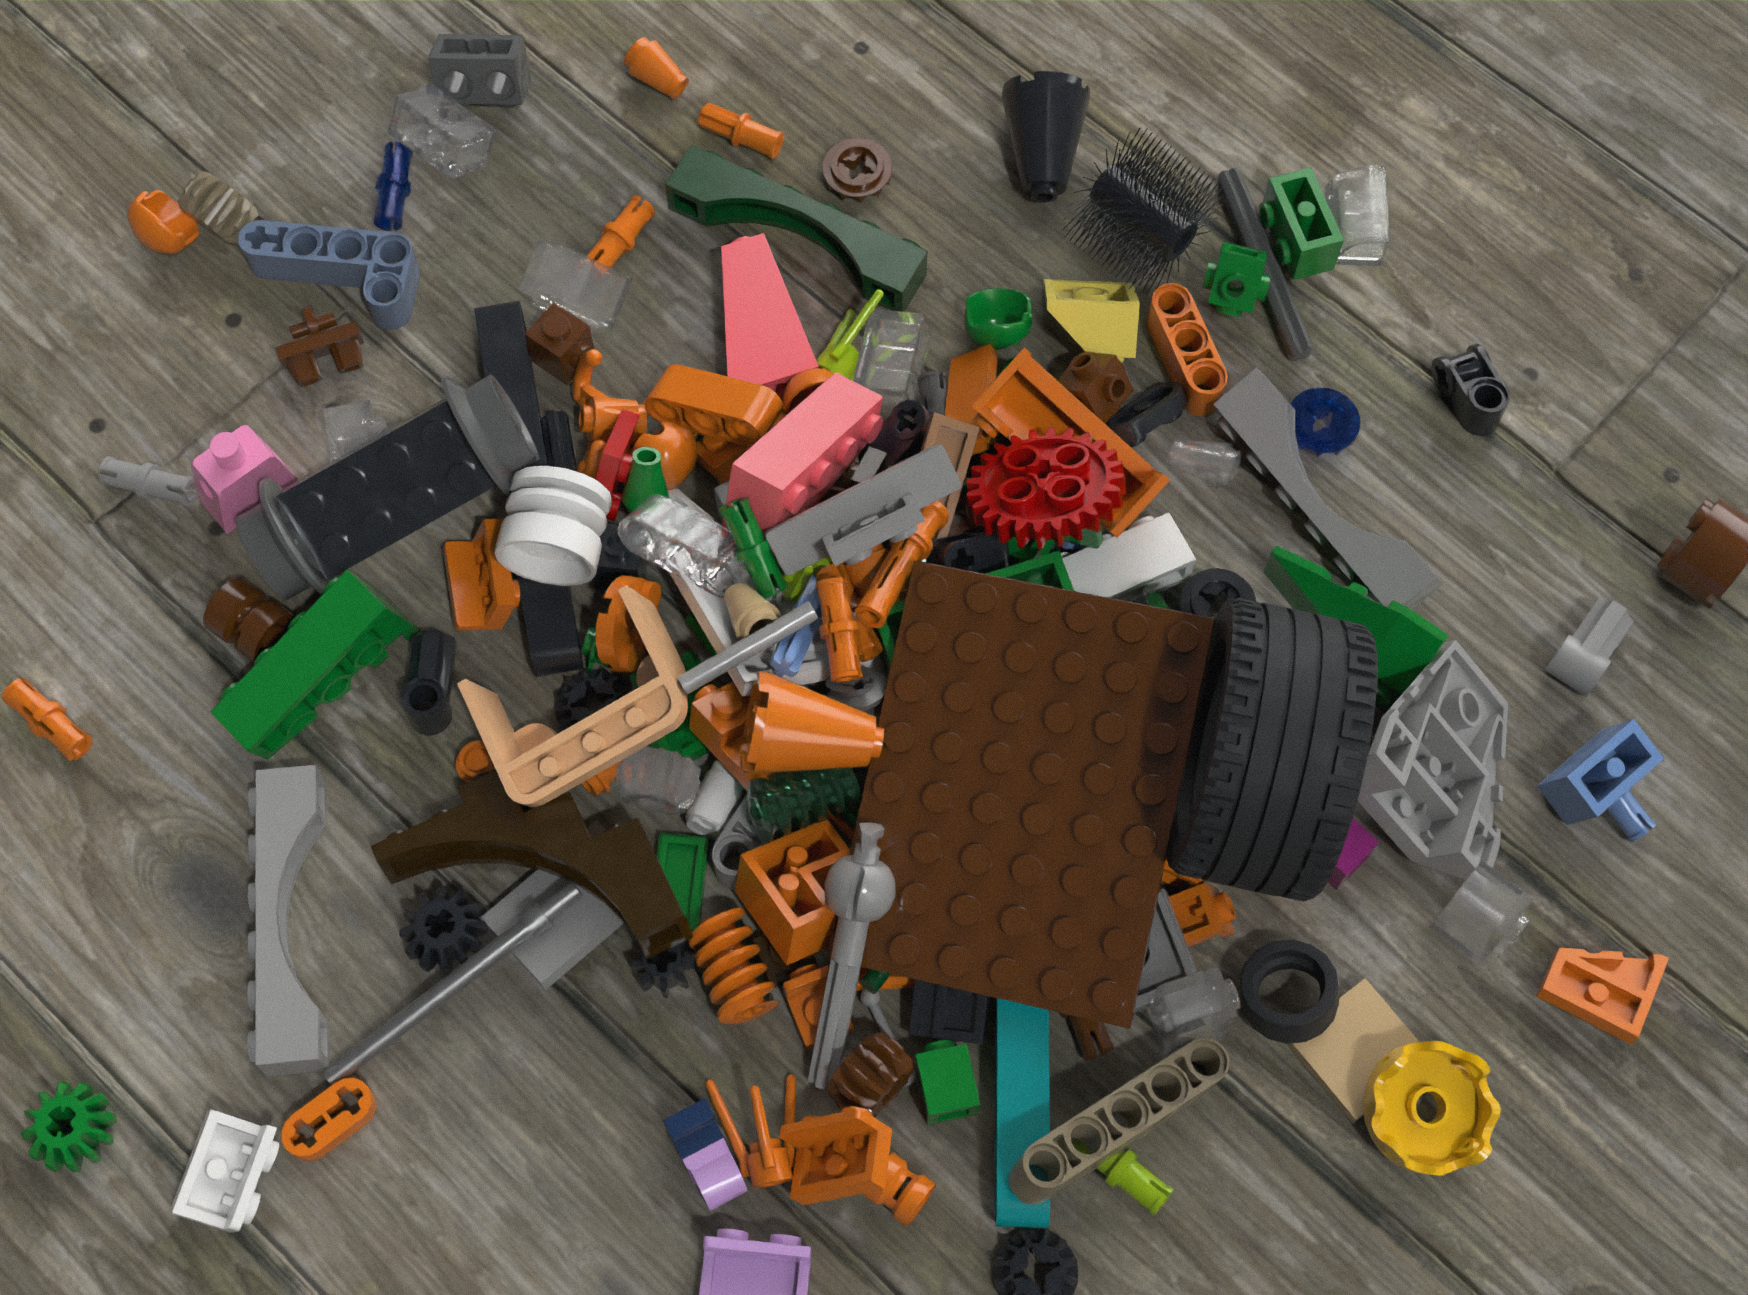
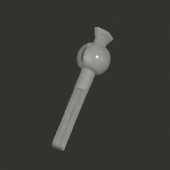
M859 823L858 833L861 842L855 843L853 855L839 858L830 867L825 878V900L829 909L838 916V923L807 1081L814 1083L815 1087L819 1089L828 1087L829 1081L833 1078V1072L839 1068L843 1061L869 922L881 919L891 909L895 899L894 876L891 869L879 860L881 849L876 845L877 840L883 837L885 828L877 823Z

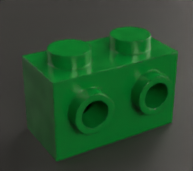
M1309 167L1269 178L1263 202L1259 204V217L1265 229L1270 228L1273 235L1275 254L1281 266L1286 265L1292 281L1334 270L1344 239L1312 168Z

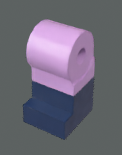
M706 1098L663 1120L667 1132L694 1185H697L710 1211L748 1191Z

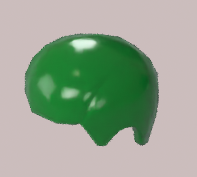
M991 288L983 289L967 297L964 328L967 336L974 343L982 347L990 344L994 349L1002 350L1018 345L1029 334L1032 326V301L1028 295L1013 289Z

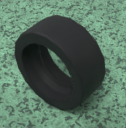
M1293 939L1273 941L1258 948L1244 964L1240 976L1243 1013L1252 1028L1267 1039L1284 1044L1307 1042L1321 1035L1334 1021L1339 1006L1337 971L1328 956L1312 944ZM1295 969L1306 972L1317 980L1320 987V997L1314 1007L1299 1014L1286 1015L1272 1011L1263 1005L1259 998L1260 984L1266 976L1278 970Z

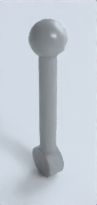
M866 989L862 990L860 1000L863 1005L870 1008L880 1032H884L891 1039L894 1038L878 1003L880 1001L879 992L872 994ZM915 1068L904 1087L912 1086L917 1079Z

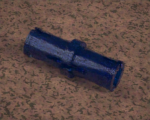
M392 141L385 145L382 173L377 176L375 188L378 190V201L373 222L374 225L385 231L392 230V220L394 221L393 228L395 231L402 228L405 198L411 193L412 184L409 182L408 177L413 149L410 145L401 141L395 142V152H393L394 144Z

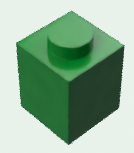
M942 1040L925 1045L923 1047L924 1052L915 1055V1070L917 1072L927 1125L977 1116L980 1109V1101L967 1044L954 1046L952 1040Z

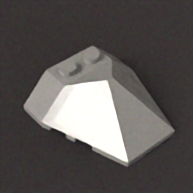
M1456 640L1449 641L1443 646L1381 718L1367 757L1357 801L1410 861L1481 885L1489 882L1500 847L1501 830L1493 828L1494 803L1503 802V786L1495 785L1497 761L1505 759L1508 702Z

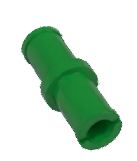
M746 496L730 502L731 507L728 504L723 505L719 512L723 516L737 546L734 554L738 561H744L758 594L766 599L777 594L776 588L781 592L788 587L787 581L782 576L766 536L763 534L751 508L749 498Z

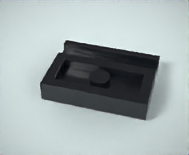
M915 979L909 1035L985 1044L990 996Z

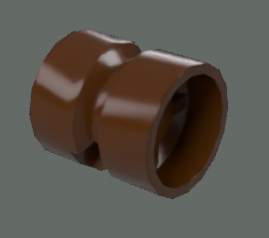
M238 577L224 584L213 595L203 615V624L206 629L225 643H234L235 649L254 663L262 651L274 646L288 632L289 624L296 616L277 601L267 600L265 593L245 578Z

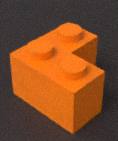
M828 819L740 854L735 893L786 966L829 947L831 935L833 934L837 915L829 909L825 900V878L830 867L839 858L849 856L850 849Z

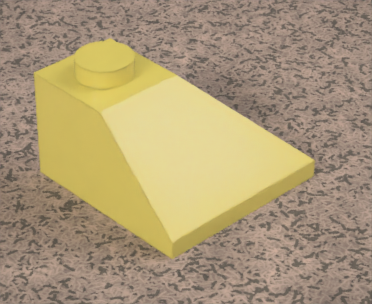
M1044 279L1043 290L1047 310L1084 351L1113 354L1117 356L1121 363L1124 362V358H1136L1140 303L1136 292L1134 293V285L1130 288L1132 283L1125 285L1126 282Z

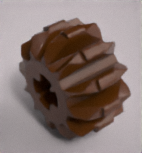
M884 1032L875 1033L866 1037L859 1046H855L852 1052L843 1059L839 1068L833 1072V1078L828 1083L827 1092L840 1110L850 1106L862 1107L869 1110L873 1117L876 1118L880 1111L887 1108L889 1103L899 1095L900 1090L908 1083V1078L914 1070L913 1059L897 1040L891 1039Z

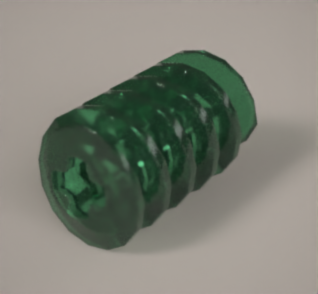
M852 768L774 772L768 774L767 779L758 777L751 780L747 788V805L750 819L756 834L764 843L773 840V826L780 835L786 836L791 834V820L797 828L802 830L809 827V814L814 821L821 823L827 819V808L832 815L837 817L844 814V800L853 810L857 809L860 804L859 783Z

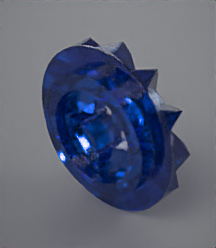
M1312 388L1297 395L1290 404L1295 409V434L1300 450L1307 448L1315 451L1317 457L1323 453H1334L1337 456L1343 449L1352 446L1360 430V415L1355 404L1343 393L1330 388ZM1330 413H1333L1329 428L1324 427L1320 431H1313L1315 419L1321 420L1324 416L1327 417Z

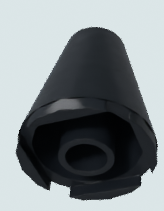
M1056 71L1034 72V80L1021 82V75H1018L1004 83L1002 90V101L1022 190L1024 193L1031 195V199L1037 202L1054 201L1058 195L1063 194L1067 189L1090 100L1089 86L1087 85L1083 88L1082 79L1072 74Z

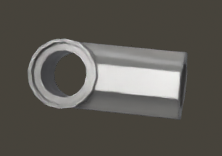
M1598 599L1574 635H1568L1545 671L1587 697L1611 663L1609 657L1615 648L1619 646L1634 622L1627 613V609L1613 600L1604 601Z

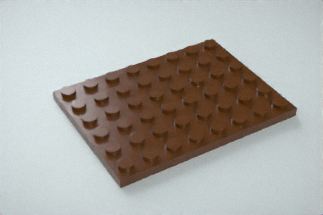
M914 560L878 727L884 728L883 746L880 757H871L849 854V856L853 855L855 843L861 842L858 833L859 823L872 822L881 824L885 828L883 837L877 840L876 845L881 849L879 860L891 869L894 876L895 899L891 909L881 919L869 922L861 967L1130 1029L1214 631L1215 618ZM836 916L833 934L831 935L826 958L830 960L838 923V916Z

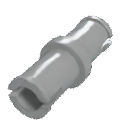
M108 456L102 461L99 468L117 473H111L110 475L98 473L101 485L135 492L138 498L150 501L154 498H159L189 507L197 497L195 493L180 490H187V488L196 490L194 477L162 471L157 464L147 462L143 465H138Z

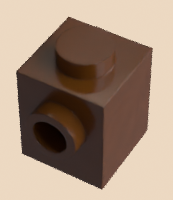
M555 302L525 333L531 361L565 385H568L573 379L578 361L583 353L594 349L590 326Z

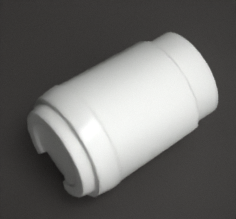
M719 760L714 761L711 769L706 772L686 813V824L691 831L717 841L743 801L747 791Z

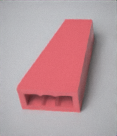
M765 234L739 237L730 244L721 246L727 376L766 386L783 400L785 388L795 375L806 369H817L819 366Z

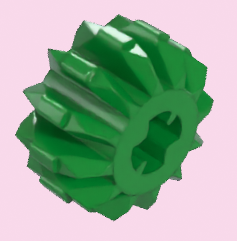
M58 1082L55 1097L45 1091L38 1092V1098L42 1104L41 1108L38 1111L35 1109L24 1110L25 1117L33 1121L34 1125L20 1132L22 1139L33 1143L28 1151L29 1156L36 1161L45 1159V1168L53 1172L59 1171L64 1164L69 1171L73 1173L80 1172L83 1156L93 1163L100 1162V1153L95 1148L99 1143L104 1145L114 1143L113 1136L103 1131L117 1122L115 1114L105 1111L110 1103L109 1099L102 1093L93 1095V1087L84 1082L79 1083L74 1090L67 1082ZM72 1119L70 1123L74 1129L70 1134L66 1135L68 1129L65 1124Z

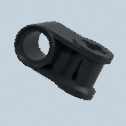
M1473 344L1462 354L1451 358H1446L1445 356L1435 358L1431 366L1434 382L1441 394L1447 399L1460 425L1472 435L1485 436L1493 433L1499 426L1508 406L1510 393L1508 387L1503 383L1492 365L1485 348L1480 344Z
M915 400L900 402L883 422L876 439L872 443H867L860 451L858 461L861 462L869 446L887 453L885 470L889 466H894L920 453L925 437L922 434L924 431L926 432L931 414L934 412H928L924 405ZM908 414L909 416L914 418V420L911 422L908 419L904 418V415Z
M984 527L973 528L963 531L961 534L932 540L933 549L930 555L923 561H920L983 574L1011 566L1008 541L1000 543L998 532L987 536Z

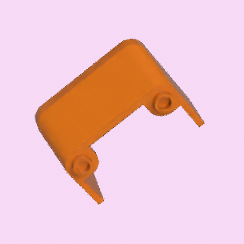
M1024 347L972 405L978 412L972 420L993 439L1001 432L1010 441L1012 435H1016L1023 441L1028 439L1029 430L1034 429L1038 436H1045L1049 427H1054L1056 435L1062 436L1067 429L1073 428L1074 438H1079L1086 432H1090L1092 443L1101 439L1106 440L1107 450L1116 449L1118 461L1123 462L1126 494L1121 496L1122 508L1112 509L1114 519L1112 521L1099 519L1101 532L1106 528L1118 538L1167 485L1170 479L1146 462L1030 356L1032 353Z

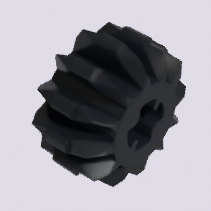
M439 886L436 891V899L431 902L425 894H419L417 899L422 907L419 911L404 909L403 915L411 924L401 928L399 935L403 941L409 942L405 949L406 955L410 960L420 958L419 965L423 971H431L438 963L441 972L444 975H448L452 971V961L458 960L461 965L469 959L466 955L468 951L477 953L484 948L482 941L477 937L488 932V925L485 921L478 919L483 910L478 902L468 903V896L465 891L459 889L449 898L447 890ZM451 924L453 931L450 934L442 932L439 937L436 936L435 931L438 928L446 930Z

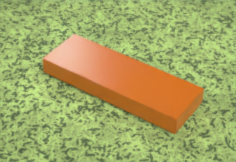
M990 344L951 359L945 416L980 427L972 420L978 414L972 405L996 379L998 354ZM981 427L972 456L990 449L991 436Z

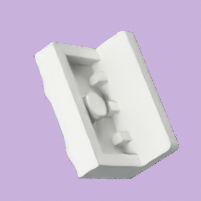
M212 1109L208 1110L169 1214L229 1233L239 1232L242 1223L249 1225L255 1216L260 1202L261 1194L254 1192L261 1171L266 1173L270 1171L278 1153L279 1142L273 1141L277 1128L267 1124L260 1126Z

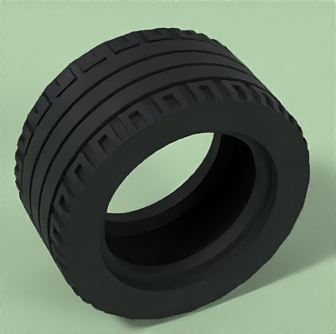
M1238 597L1224 602L1215 618L1214 631L1167 852L1168 866L1175 873L1196 879L1201 878L1203 881L1228 885L1271 896H1281L1302 902L1313 899L1322 892L1341 855L1353 819L1372 734L1378 681V656L1375 638L1364 625Z

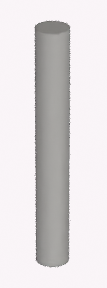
M808 601L678 676L677 679L688 695L817 620L818 616Z

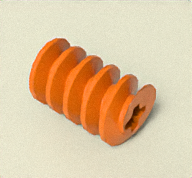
M744 908L725 910L704 919L692 931L693 938L688 939L690 948L698 951L695 956L697 966L706 969L702 975L704 984L714 987L709 996L712 1004L721 1006L716 1014L719 1022L723 1024H740L751 1021L768 1013L780 1003L777 1000L765 1001L764 996L775 989L773 981L757 982L756 978L768 970L766 963L750 964L749 962L752 957L760 952L759 945L743 946L742 941L753 933L752 927L735 926V923L746 915Z

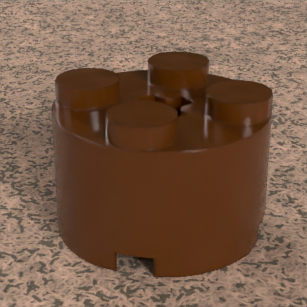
M1708 498L1703 501L1686 526L1687 529L1692 531L1685 541L1677 536L1656 565L1663 570L1660 575L1662 578L1708 609L1714 605L1716 596L1721 598L1748 564V517L1720 498L1715 503Z

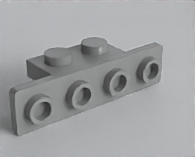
M936 444L768 529L765 532V536L786 575H792L827 556L831 557L835 566L843 562L846 565H853L869 557L873 553L872 547L888 539L895 543L913 535L918 530L916 525L925 521L920 509L959 490L962 487V483L944 447L941 444Z

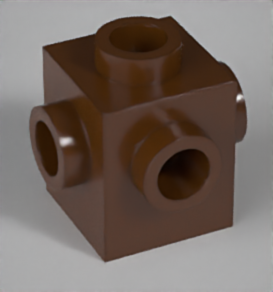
M1082 351L1070 362L1069 367L1057 379L1059 383L1104 423L1117 413L1121 404L1134 391L1125 373L1123 364L1113 354Z

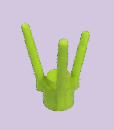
M876 290L851 326L850 323L855 316V311L849 309L846 312L826 349L816 361L819 368H825L833 373L836 372L859 384L866 375L922 336V332L920 330L913 331L859 368L858 362L861 359V355L851 343L883 297V291Z

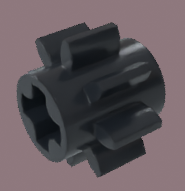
M686 941L651 958L646 959L643 954L642 959L631 961V967L634 972H646L640 981L641 989L644 992L654 985L661 990L664 998H668L669 989L677 985L685 989L689 987L684 972L685 970L695 968L696 961L692 956H681L687 948ZM667 956L671 961L668 963L667 971L658 972L656 966L660 964V957Z

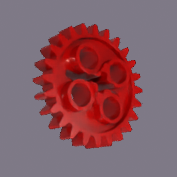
M1049 427L1045 436H1038L1037 432L1032 429L1029 430L1028 439L1023 441L1016 435H1012V445L1006 447L996 443L994 444L995 455L982 454L980 456L982 466H972V478L966 481L970 513L974 515L975 524H983L987 536L998 532L1000 543H1005L1012 537H1016L1018 548L1025 546L1029 540H1036L1037 548L1042 549L1046 541L1053 539L1058 547H1062L1064 537L1068 535L1081 541L1083 540V529L1086 528L1093 532H1099V519L1104 521H1112L1114 519L1112 509L1122 508L1121 496L1126 494L1123 462L1118 461L1116 449L1107 450L1106 440L1104 439L1092 443L1090 432H1086L1079 438H1074L1073 428L1067 429L1062 436L1056 435L1054 427Z

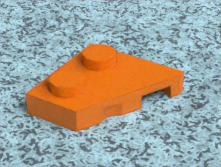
M1559 948L1552 956L1536 997L1632 1045L1641 1033L1669 958L1661 954H1652L1649 959L1623 957V952L1618 951L1589 953L1584 949Z

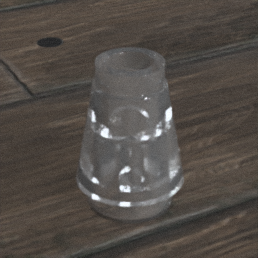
M1179 438L1175 439L1169 455V465L1175 466L1216 488H1219L1220 485L1232 486L1241 460V451L1232 449L1231 443L1182 440Z

